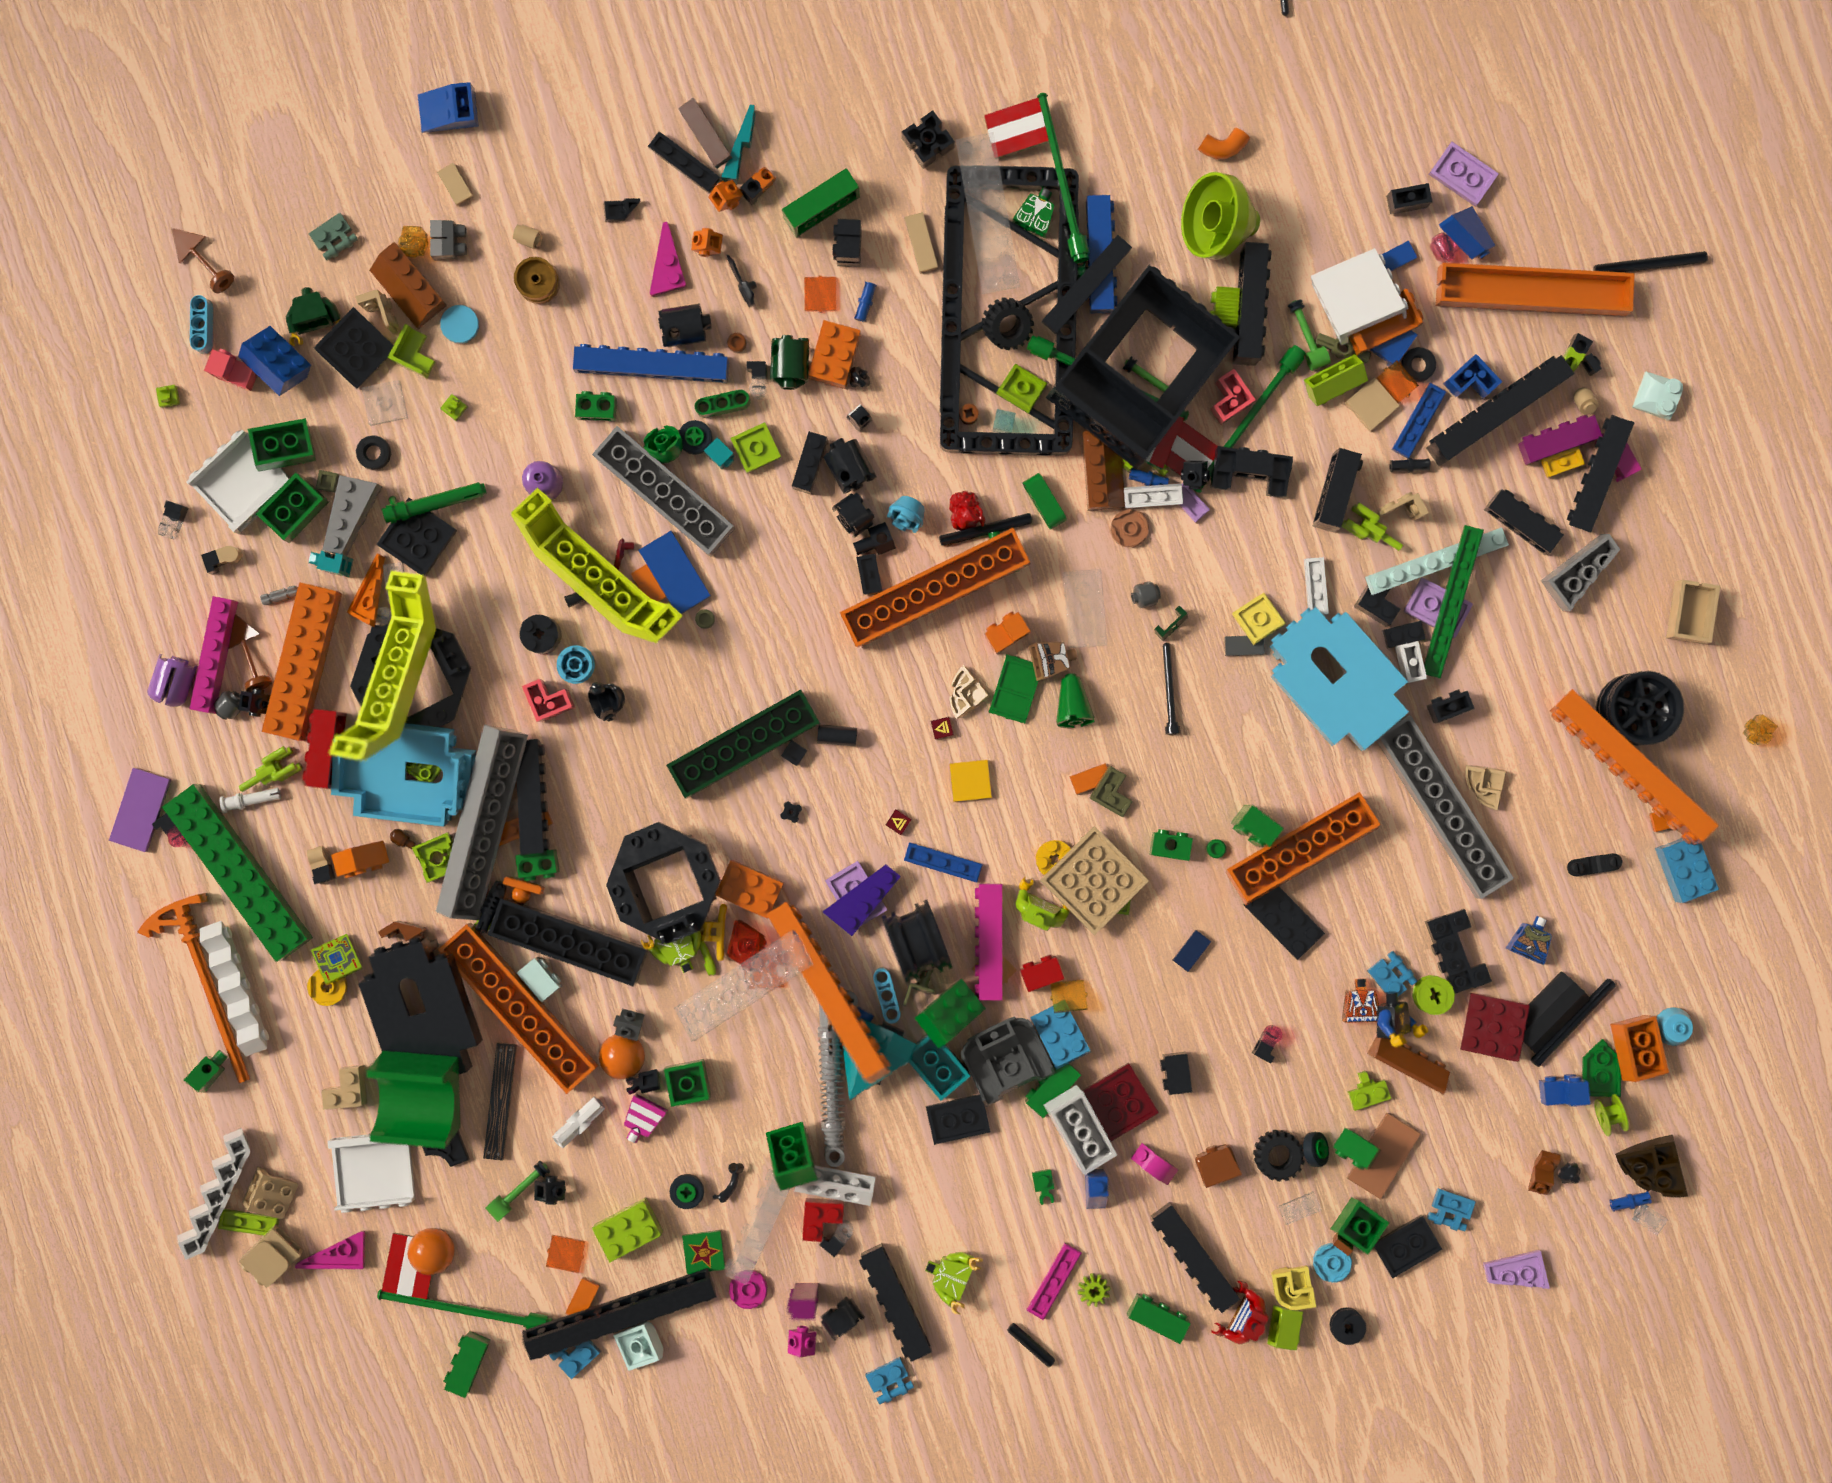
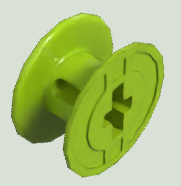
M1428 975L1416 982L1413 987L1412 997L1415 1005L1420 1010L1431 1015H1440L1452 1007L1455 993L1452 985L1447 980L1438 976ZM1431 990L1437 993L1435 994V998L1437 1001H1435V999L1430 998V996H1432Z
M1613 1094L1611 1097V1106L1604 1107L1601 1101L1598 1099L1594 1100L1598 1122L1602 1131L1608 1137L1611 1136V1125L1619 1124L1625 1132L1629 1129L1625 1109L1616 1094Z

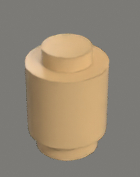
M524 224L517 225L513 232V239L524 246L535 249L542 243L543 236H541V231Z
M1583 387L1575 391L1574 402L1582 414L1589 415L1598 409L1599 403L1590 389Z

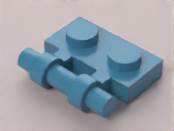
M1391 951L1387 954L1391 960L1388 964L1383 959H1380L1367 972L1385 994L1386 992L1395 991L1399 996L1407 990L1403 984L1404 981L1407 980L1413 985L1417 980L1413 976L1412 970L1404 965L1400 955L1397 956L1394 951ZM1394 967H1397L1402 973L1399 977L1392 971Z
M1437 1188L1432 1207L1437 1208L1438 1212L1436 1214L1429 1212L1427 1219L1434 1221V1224H1443L1449 1226L1452 1230L1465 1232L1467 1224L1461 1223L1462 1217L1470 1220L1476 1201ZM1448 1212L1455 1216L1453 1219L1444 1217L1445 1213Z
M591 1340L575 1346L576 1349L570 1354L566 1351L568 1349L566 1348L549 1356L553 1361L560 1356L563 1361L558 1366L570 1379H573L601 1352Z
M900 1357L865 1374L873 1393L879 1390L883 1393V1395L876 1398L879 1405L884 1402L889 1403L893 1401V1398L901 1394L905 1395L914 1388L912 1381L907 1383L903 1381V1378L908 1376V1372ZM897 1382L898 1387L889 1391L887 1386Z

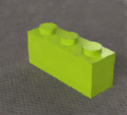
M1355 354L1304 379L1308 396L1316 406L1325 404L1327 401L1343 395L1345 392L1368 381L1364 363Z

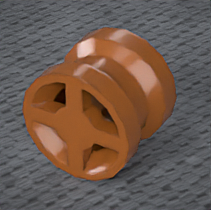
M965 404L961 407L959 417L962 423L972 425L978 419L979 413L975 405Z

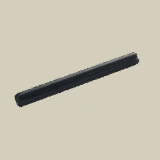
M1703 251L1598 264L1593 267V271L1632 272L1705 263L1708 260L1707 252Z
M1606 979L1590 996V1000L1531 1058V1062L1535 1066L1540 1067L1616 987V984L1611 979Z

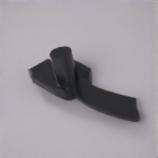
M726 255L733 274L739 283V291L750 308L755 304L752 289H755L757 285L755 281L749 283L746 280L743 281L734 259Z

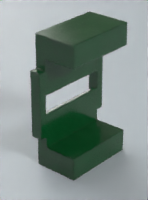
M1180 605L1175 609L1179 617L1165 631L1159 625L1154 629L1155 634L1162 641L1170 636L1188 618L1187 612Z

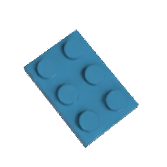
M1065 1000L1030 1017L1056 1069L1091 1052Z

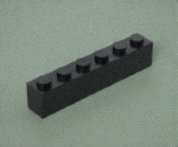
M1611 415L1610 419H1605L1602 429H1605L1603 437L1599 436L1595 447L1598 450L1596 455L1592 454L1588 466H1591L1589 473H1584L1580 484L1584 486L1581 492L1577 491L1573 501L1576 502L1574 510L1570 509L1566 519L1569 521L1568 525L1592 532L1635 422Z
M538 739L526 741L517 775L520 855L524 858L547 856V850L550 849L549 839H546V831L549 830L548 820H545V812L548 811L547 801H544V793H547L546 782H543V774H546L545 763H542L545 749L544 744H541Z
M1170 1202L1151 1215L1154 1220L1151 1224L1157 1232L1160 1230L1163 1232L1165 1237L1162 1239L1169 1248L1171 1246L1174 1247L1176 1253H1174L1175 1257L1180 1263L1184 1261L1187 1265L1186 1272L1192 1279L1195 1277L1198 1280L1199 1284H1197V1287L1203 1295L1205 1293L1209 1295L1211 1299L1208 1302L1214 1310L1219 1309L1223 1313L1240 1300Z
M881 1243L862 1252L859 1262L862 1269L867 1270L870 1275L867 1277L871 1287H875L878 1292L876 1298L880 1306L884 1305L886 1309L884 1314L888 1323L892 1322L895 1328L892 1331L896 1340H901L903 1345L901 1350L904 1357H909L910 1361L913 1362L931 1353L932 1347L883 1244Z

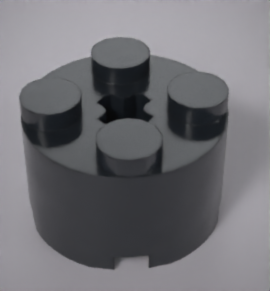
M852 493L832 507L833 512L837 510L839 513L836 517L849 534L853 532V538H856L873 525V518H875L869 508L865 509L862 504L863 500L858 493L854 495Z
M545 615L528 617L522 622L519 633L523 646L537 654L553 652L562 637L559 625ZM539 631L544 632V635L541 636V639L537 637Z
M845 1297L836 1305L838 1307L836 1310L833 1311L831 1308L821 1316V1324L834 1341L837 1340L838 1336L841 1337L856 1326L857 1322H859L858 1318L861 1321L865 1318L852 1298L848 1299V1297Z

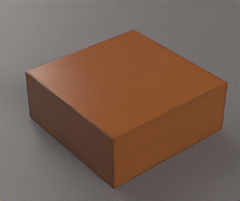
M1338 1234L1334 1235L1333 1245L1349 1256L1353 1252V1245Z

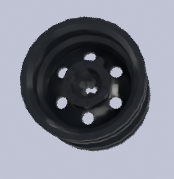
M1641 671L1624 674L1609 681L1597 698L1596 711L1633 746L1651 745L1665 741L1679 728L1684 714V702L1680 690L1668 677L1657 672ZM1644 687L1649 688L1648 694L1644 693ZM1625 691L1630 692V697L1626 698L1624 696ZM1658 701L1662 703V708L1660 709L1655 706ZM1640 706H1645V710L1640 711ZM1619 709H1622L1623 716L1618 714ZM1650 720L1656 721L1655 727H1651ZM1631 724L1637 725L1636 731L1631 729Z
M927 899L924 900V904L919 906V903H915V910L911 913L899 917L894 911L891 912L892 917L882 916L887 935L907 985L911 984L910 980L915 979L916 982L920 981V973L937 968L942 973L944 972L943 968L946 966L949 967V970L953 968Z

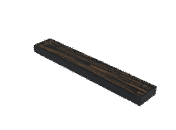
M497 1043L483 1159L504 1160L517 1048L515 1044Z

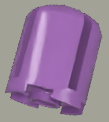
M159 654L147 690L149 697L155 702H163L174 669L177 668L165 705L171 707L183 705L186 701L197 665L192 667L188 665L189 661L174 656L170 659L162 658V654Z

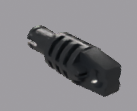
M500 881L494 883L480 910L482 915L475 927L479 932L483 930L482 933H487L500 898L505 896L507 885Z

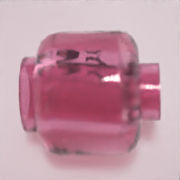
M1445 232L1439 233L1432 238L1430 250L1435 259L1445 262L1452 261L1458 252V245Z

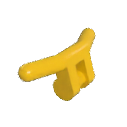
M721 904L719 907L718 922L705 921L703 935H701V941L716 942L718 961L724 960L726 904ZM711 928H716V935H711Z

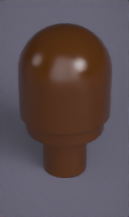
M394 829L390 833V840L399 847L403 848L406 846L412 850V847L416 845L415 842L410 840V836L401 829Z

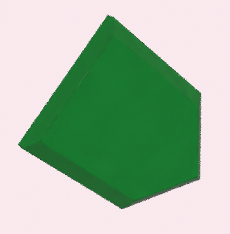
M1601 1039L1582 1057V1079L1588 1081L1589 1095L1591 1097H1612L1613 1094L1621 1097V1071L1617 1053Z

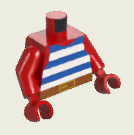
M1237 1281L1240 1283L1241 1288L1233 1287V1290L1237 1293L1246 1294V1296L1244 1295L1227 1327L1228 1330H1226L1225 1326L1216 1322L1214 1324L1219 1326V1330L1217 1332L1211 1330V1332L1220 1337L1224 1335L1226 1339L1241 1345L1248 1343L1250 1339L1256 1342L1263 1335L1269 1316L1266 1313L1264 1299L1252 1289L1249 1290L1246 1282Z

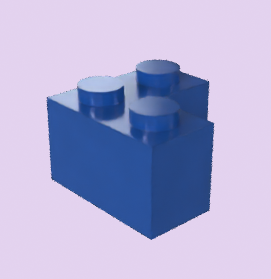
M1475 354L1449 377L1443 385L1455 397L1471 386L1483 399L1502 381Z
M1565 1074L1564 1078L1545 1076V1080H1539L1541 1103L1546 1106L1567 1104L1569 1106L1590 1105L1588 1081L1582 1079L1581 1076Z

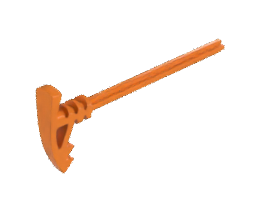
M206 893L193 895L159 909L142 924L137 932L150 938L153 937L152 931L158 934L164 933L163 926L181 927L178 930V934L184 935L181 938V942L186 943L237 1080L239 1083H242L250 1078L199 944L200 933H195L197 924H192L194 916L188 914L191 911L189 904L204 903L209 900ZM172 910L175 911L177 919L162 918L163 915Z

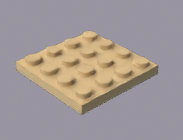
M1095 826L1040 879L1093 935H1096L1149 882Z

